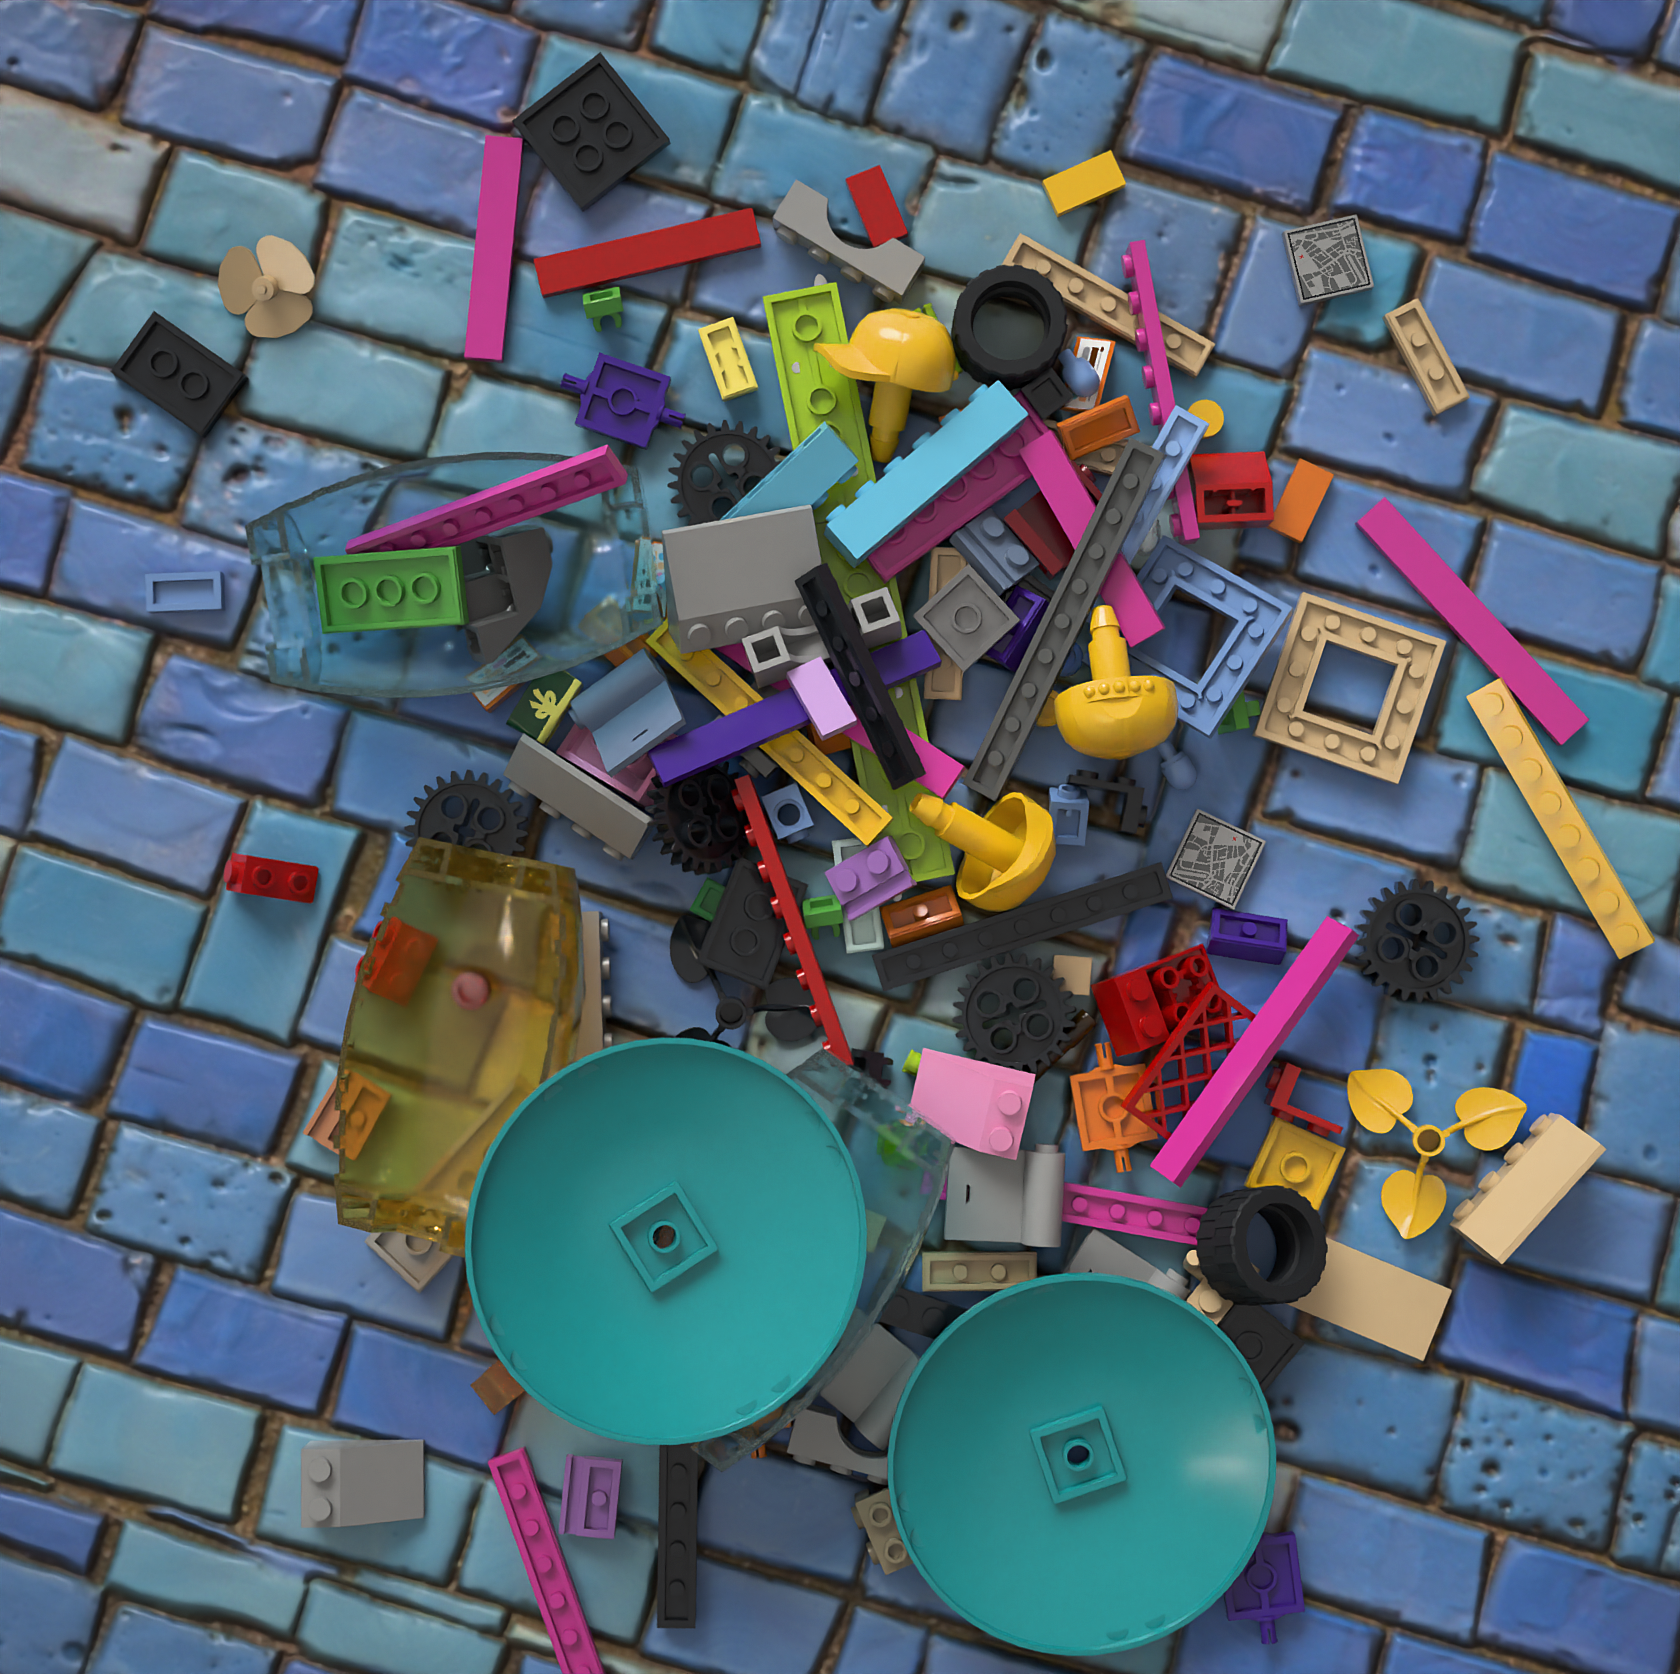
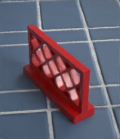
M1209 981L1120 1106L1168 1140L1172 1134L1167 1131L1166 1115L1182 1111V1117L1184 1118L1196 1101H1189L1188 1083L1204 1080L1206 1087L1218 1070H1212L1210 1052L1226 1049L1228 1056L1240 1039H1234L1232 1021L1246 1018L1252 1022L1256 1015L1215 983ZM1216 995L1222 1000L1223 1015L1207 1019L1206 1006L1213 996ZM1231 1007L1237 1012L1231 1013ZM1224 1023L1225 1041L1209 1044L1208 1026ZM1199 1028L1201 1046L1185 1050L1183 1038L1189 1030ZM1202 1054L1203 1072L1187 1076L1185 1058ZM1177 1060L1179 1078L1162 1081L1161 1069L1166 1062ZM1180 1085L1181 1103L1165 1107L1163 1089ZM1155 1091L1157 1109L1141 1112L1135 1107L1144 1093ZM1157 1117L1158 1123H1156L1151 1118Z

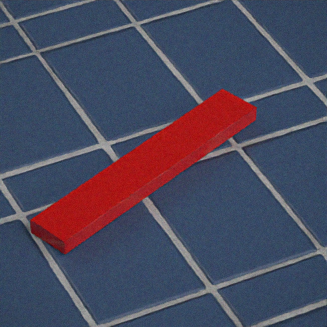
M748 208L533 260L542 297L547 298L760 248L761 241L753 208Z

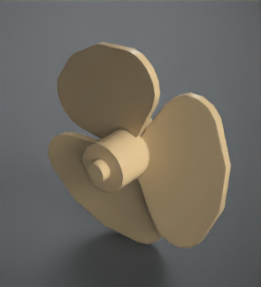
M267 235L261 238L256 247L261 269L254 254L248 248L235 246L228 250L219 268L218 288L223 304L229 312L237 315L247 312L245 326L250 334L256 337L278 338L296 332L311 318L313 305L308 297L302 294L309 292L314 287L315 274L306 256L295 245L274 235Z

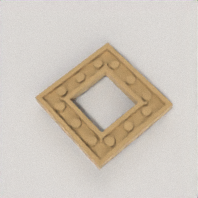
M1302 592L1260 711L1261 715L1258 717L1252 736L1396 785L1399 783L1446 641ZM1326 642L1395 666L1372 735L1303 711Z

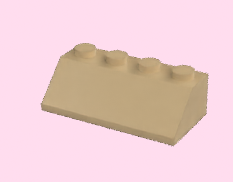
M1550 1113L1548 1116L1545 1114L1540 1116L1531 1125L1529 1131L1532 1134L1523 1144L1520 1142L1516 1143L1505 1154L1504 1160L1506 1162L1497 1172H1489L1479 1183L1478 1188L1481 1190L1471 1201L1469 1199L1464 1200L1453 1212L1455 1219L1449 1225L1483 1256L1497 1263L1503 1264L1606 1150L1599 1142L1562 1115Z

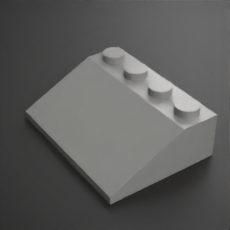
M810 504L661 531L668 630L681 654L742 643L743 638L776 626L785 629H798L814 625L812 617L795 584V580L814 567L822 565L814 515Z

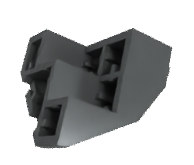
M531 524L509 526L456 545L461 546L469 623L454 626L457 631L464 629L467 650L474 661L484 664L493 663L541 608L553 566L551 558L553 543L544 526Z

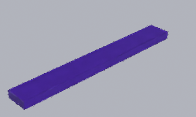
M925 630L870 653L887 690L941 667L942 663ZM836 668L830 670L849 706H852L853 704ZM791 687L657 745L647 752V756L665 788L812 722Z

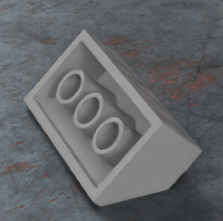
M526 734L522 735L503 773L504 776L511 780L508 787L526 799L532 793L543 801L539 808L557 820L561 814L574 821L571 826L572 830L587 840H590L595 835L606 843L602 849L619 861H622L624 856L633 860L655 828L647 826V823L653 819Z

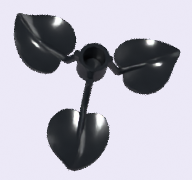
M688 915L679 917L673 928L670 940L672 965L677 974L690 983H697L708 974L720 1001L716 1006L715 1012L719 1025L712 1035L704 1028L690 1027L681 1031L675 1038L703 1040L731 1047L727 1042L719 1040V1035L725 1029L733 1030L742 1026L746 1016L767 1011L765 1016L767 1029L780 1040L798 1041L807 1037L816 1029L809 1006L815 1004L810 990L803 991L797 978H781L770 983L765 993L768 1004L746 1008L740 998L726 996L714 972L715 970L695 963L711 922Z

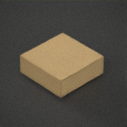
M1053 955V967L1056 970L1051 979L1054 981L1064 977L1066 980L1060 991H1072L1076 995L1089 996L1092 958Z

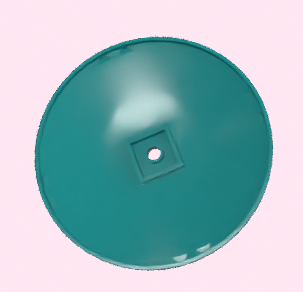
M690 1038L635 1040L602 1049L562 1068L525 1098L503 1124L478 1170L470 1196L465 1224L464 1252L466 1274L472 1303L483 1332L507 1371L530 1396L549 1411L569 1423L599 1436L644 1445H679L726 1435L756 1422L793 1397L817 1373L840 1340L855 1308L866 1261L867 1223L859 1177L850 1153L839 1132L823 1109L786 1074L748 1053L715 1042ZM668 1225L674 1231V1240L667 1247H657L653 1241L654 1231L660 1226Z
M1064 1273L1028 1280L996 1292L975 1304L955 1319L933 1341L909 1376L897 1403L889 1437L887 1478L891 1507L905 1548L922 1577L952 1610L986 1633L1018 1647L1057 1655L1094 1656L1121 1652L1163 1638L1190 1623L1228 1590L1254 1553L1267 1523L1276 1481V1445L1268 1405L1258 1380L1238 1348L1209 1317L1171 1292L1147 1282L1103 1273ZM1077 1445L1088 1449L1087 1458L1080 1463L1071 1462L1067 1458L1069 1450Z

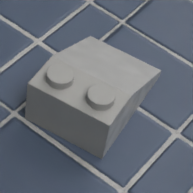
M425 1439L310 1441L301 1449V1528L347 1527L425 1517Z

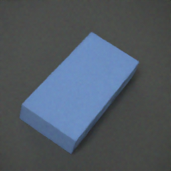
M221 571L145 574L146 612L150 614L225 611L224 573Z

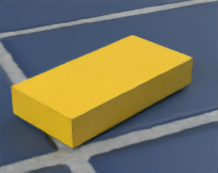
M1109 150L1044 179L1042 186L1058 218L1125 188L1126 182L1112 151Z

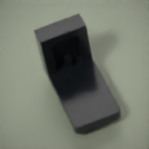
M1077 769L1076 775L1069 774L1067 776L1065 784L1124 795L1118 827L1119 833L1134 835L1137 833L1138 827L1144 828L1148 806L1142 805L1145 788L1135 787L1136 780L1114 776L1113 782L1098 780L1099 773L1080 769Z

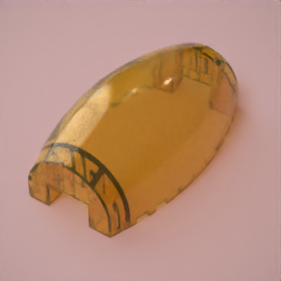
M419 837L408 860L396 878V881L400 884L391 903L385 902L380 913L384 919L377 937L370 938L358 972L346 1019L337 1072L334 1108L335 1111H340L339 1135H333V1149H339V1173L334 1174L337 1219L340 1225L370 1233L399 1232L440 1243V1252L465 1258V1224L470 1196L478 1170L491 1143L506 1120L525 1098L544 1081L576 1061L582 1023L585 976L583 917L576 869Z

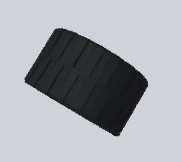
M1014 264V266L999 265L991 270L987 269L966 285V289L963 293L961 292L957 300L951 328V339L953 341L955 357L958 358L964 372L972 376L971 378L976 382L986 384L988 388L999 380L1008 391H1012L1016 388L1022 389L1055 365L1067 334L1068 324H1066L1068 314L1062 301L1063 297L1053 286V282L1032 268L1028 269L1022 265ZM1000 297L1017 298L1030 304L1039 313L1044 323V336L1038 349L1032 355L1019 360L999 359L983 350L977 343L973 332L974 318L982 305Z
M1274 1185L1234 1190L1219 1196V1199L1213 1201L1200 1220V1227L1197 1230L1196 1253L1199 1258V1267L1202 1274L1205 1275L1208 1280L1207 1283L1213 1290L1219 1293L1220 1297L1240 1306L1273 1305L1298 1301L1299 1298L1307 1296L1314 1286H1317L1321 1279L1322 1271L1325 1270L1328 1244H1326L1325 1227L1322 1225L1320 1215L1312 1207L1311 1202L1305 1196L1302 1197L1298 1194V1191ZM1256 1213L1264 1217L1270 1225L1277 1246L1275 1265L1266 1280L1252 1266L1246 1247L1247 1230Z

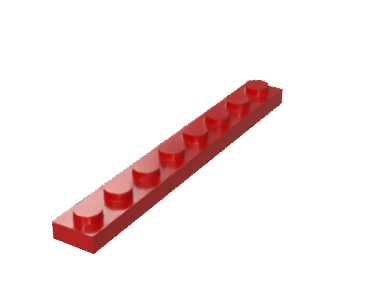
M751 775L735 779L737 788L731 790L738 811L745 810L750 824L744 826L751 847L758 846L763 860L757 862L762 879L764 883L771 882L776 896L770 898L775 915L777 919L784 918L789 932L783 934L788 951L790 955L797 954L802 968L796 970L801 987L804 992L810 990L815 1004L809 1006L816 1028L823 1026L828 1040L822 1042L829 1064L836 1062L839 1070L854 1065L852 1053Z

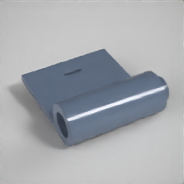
M646 648L638 651L570 701L573 708L569 711L571 718L581 730L587 727L591 731L606 772L611 778L687 724L664 671Z

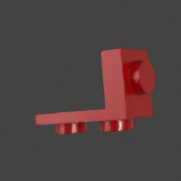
M232 853L231 860L227 861L224 868V881L227 883L226 890L311 904L314 900L319 869L311 865Z
M1280 1061L1278 1068L1273 1066L1265 1083V1087L1269 1091L1264 1101V1104L1274 1107L1271 1115L1293 1123L1295 1116L1309 1122L1306 1129L1327 1138L1330 1131L1341 1135L1343 1127L1287 1104L1301 1068Z

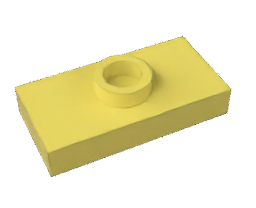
M734 317L698 329L723 402L757 391L758 385Z

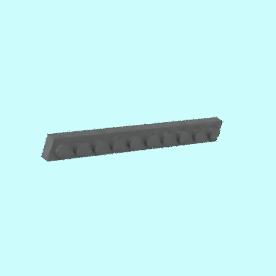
M1131 437L1129 438L962 783L963 785L994 801L1000 799L1163 465L1166 454Z

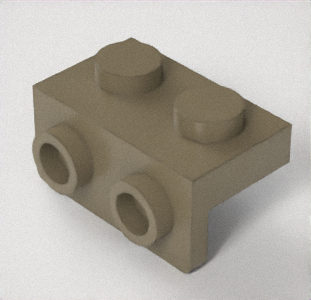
M869 1488L855 1493L856 1506L851 1507V1512L859 1530L865 1528L868 1533L870 1542L866 1543V1547L873 1564L877 1565L880 1563L885 1576L913 1564L914 1562L909 1556L897 1529L891 1507L889 1488L872 1495Z

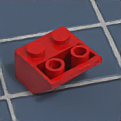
M1264 451L1192 455L1188 462L1189 480L1199 530L1265 528L1274 521L1273 486Z

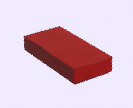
M880 165L845 179L846 186L872 248L883 245L892 238L899 241L908 237V231Z

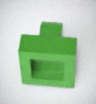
M619 286L583 294L586 318H593V326L597 332L602 331L600 320L605 315L614 318L616 328L621 327L622 318L620 312L624 311Z
M1242 691L1219 726L1218 734L1232 733L1250 728L1248 718L1261 715L1259 700L1245 702L1244 692Z
M836 894L802 900L806 929L811 928L814 940H819V928L822 926L830 925L833 929L834 937L840 935L839 924L844 922L841 904Z

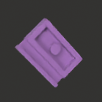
M892 836L884 837L824 872L841 906H844L848 913L847 918L849 921L860 918L917 885L916 881L912 879L908 871L909 867Z
M567 1454L558 1534L568 1533L576 1534V1536L604 1539L615 1538L623 1459Z

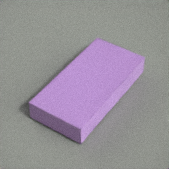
M821 656L786 673L788 682L822 741L857 725V718Z

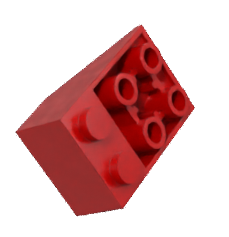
M1203 944L1090 985L1117 1057L1140 1052L1167 1041L1207 983L1211 981L1219 986ZM1216 995L1213 996L1206 1006L1207 1019L1223 1015L1222 1000Z

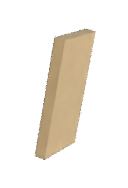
M1326 1237V1244H1328L1325 1270L1322 1271L1321 1279L1317 1286H1314L1307 1296L1299 1298L1298 1301L1285 1304L1424 1361L1452 1290Z

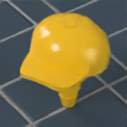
M893 308L869 313L859 322L848 344L814 343L813 351L819 352L824 356L829 364L840 374L853 379L875 381L868 421L873 426L872 433L870 434V452L872 460L881 463L891 462L900 441L898 438L899 432L904 431L906 428L912 390L944 392L950 390L953 381H956L959 377L955 369L956 357L952 339L945 325L929 315L908 309Z
M1110 605L1094 607L1091 612L1090 634L1092 635V641L1088 644L1092 681L1076 685L1058 694L1054 700V711L1059 732L1065 742L1077 752L1102 759L1121 760L1140 754L1165 742L1176 725L1179 703L1173 681L1158 676H1131L1126 639L1120 637L1119 630L1121 628Z
M1012 792L1003 796L983 818L956 802L948 805L943 802V799L923 793H918L910 804L909 810L927 827L934 828L937 837L965 852L957 874V892L959 897L978 908L1001 912L1018 907L1037 890L1050 871L1056 855V839L1053 831L1052 817L1046 809L1022 793Z

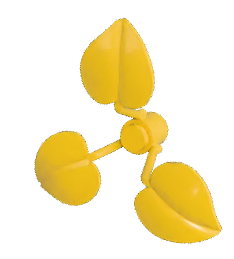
M1388 1069L1354 1070L1348 1077L1347 1094L1349 1104L1360 1124L1372 1132L1383 1134L1389 1132L1395 1125L1396 1120H1398L1413 1132L1412 1145L1421 1154L1416 1174L1409 1170L1396 1171L1385 1180L1381 1190L1383 1208L1404 1239H1411L1425 1232L1436 1222L1444 1210L1447 1194L1443 1181L1434 1175H1423L1429 1157L1435 1156L1443 1150L1445 1138L1464 1128L1465 1139L1470 1145L1481 1150H1495L1509 1142L1527 1111L1526 1104L1516 1096L1495 1088L1479 1087L1466 1091L1457 1099L1455 1112L1461 1122L1442 1131L1430 1124L1417 1127L1402 1115L1411 1107L1413 1093L1411 1085L1401 1074Z

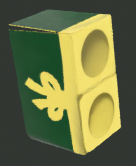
M544 660L508 718L506 725L547 746L564 719L565 714L570 709V701L578 696L584 685L551 660L549 662Z

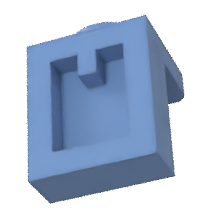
M1062 784L1058 788L1050 787L1048 795L1050 802L1049 814L1052 817L1056 844L1085 846L1089 811L1087 790L1073 784Z

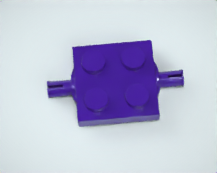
M599 352L594 369L586 380L568 375L567 373H564L562 377L561 389L581 394V406L575 421L577 427L647 450L653 432L660 422L682 429L684 425L683 422H685L686 414L665 408V397L671 383L670 376Z
M1293 1531L1274 1534L1263 1532L1254 1553L1243 1571L1224 1593L1228 1621L1243 1619L1258 1621L1262 1644H1270L1269 1640L1272 1644L1278 1642L1275 1619L1286 1614L1305 1612L1296 1536Z

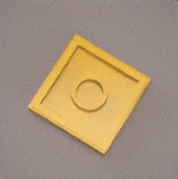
M1274 1116L1244 1186L1257 1188L1278 1185L1287 1189L1291 1188L1298 1191V1194L1302 1197L1305 1196L1311 1202L1312 1207L1318 1212L1346 1148Z

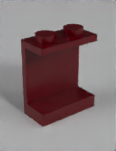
M1071 460L1073 467L1097 507L1102 493L1093 484L1096 482L1095 476L1084 464L1078 466L1074 460ZM1040 490L1018 510L1014 509L1005 516L1003 522L1040 563L1038 568L1051 581L1068 566L1075 549Z

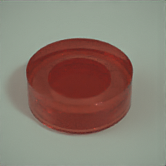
M469 970L459 975L453 981L451 994L458 1006L466 1010H475L489 1001L492 994V986L485 974L480 971Z

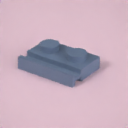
M991 508L966 524L960 531H956L949 539L952 545L998 596H1001L1007 589L1012 588L1032 573L1040 564Z

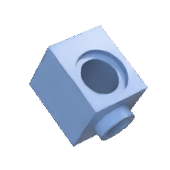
M797 783L761 797L779 841L786 838L788 844H792L810 836L807 829L814 827V824ZM793 805L799 809L800 819L795 825L785 826L780 823L778 813L782 807Z

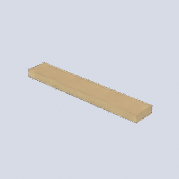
M1022 233L1018 235L1002 265H1022L1024 268H1032L1038 271L1043 277L1053 282V286L1063 297L1064 305L1136 345L1135 329H1139L1137 315H1131L1127 293ZM1158 311L1168 364L1196 379L1215 343Z

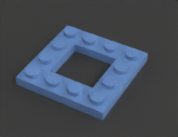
M1163 535L1136 576L1157 614H1161L1176 589L1235 621L1237 625L1198 685L1137 650L1140 644L1131 648L1126 640L1131 676H1158L1173 681L1179 703L1177 720L1211 739L1294 613V610L1290 605ZM1119 630L1120 637L1125 638L1121 630ZM1087 651L1081 661L1084 665L1091 668L1089 652Z

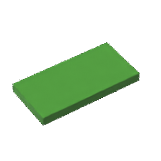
M461 546L313 557L322 634L465 625L469 623Z

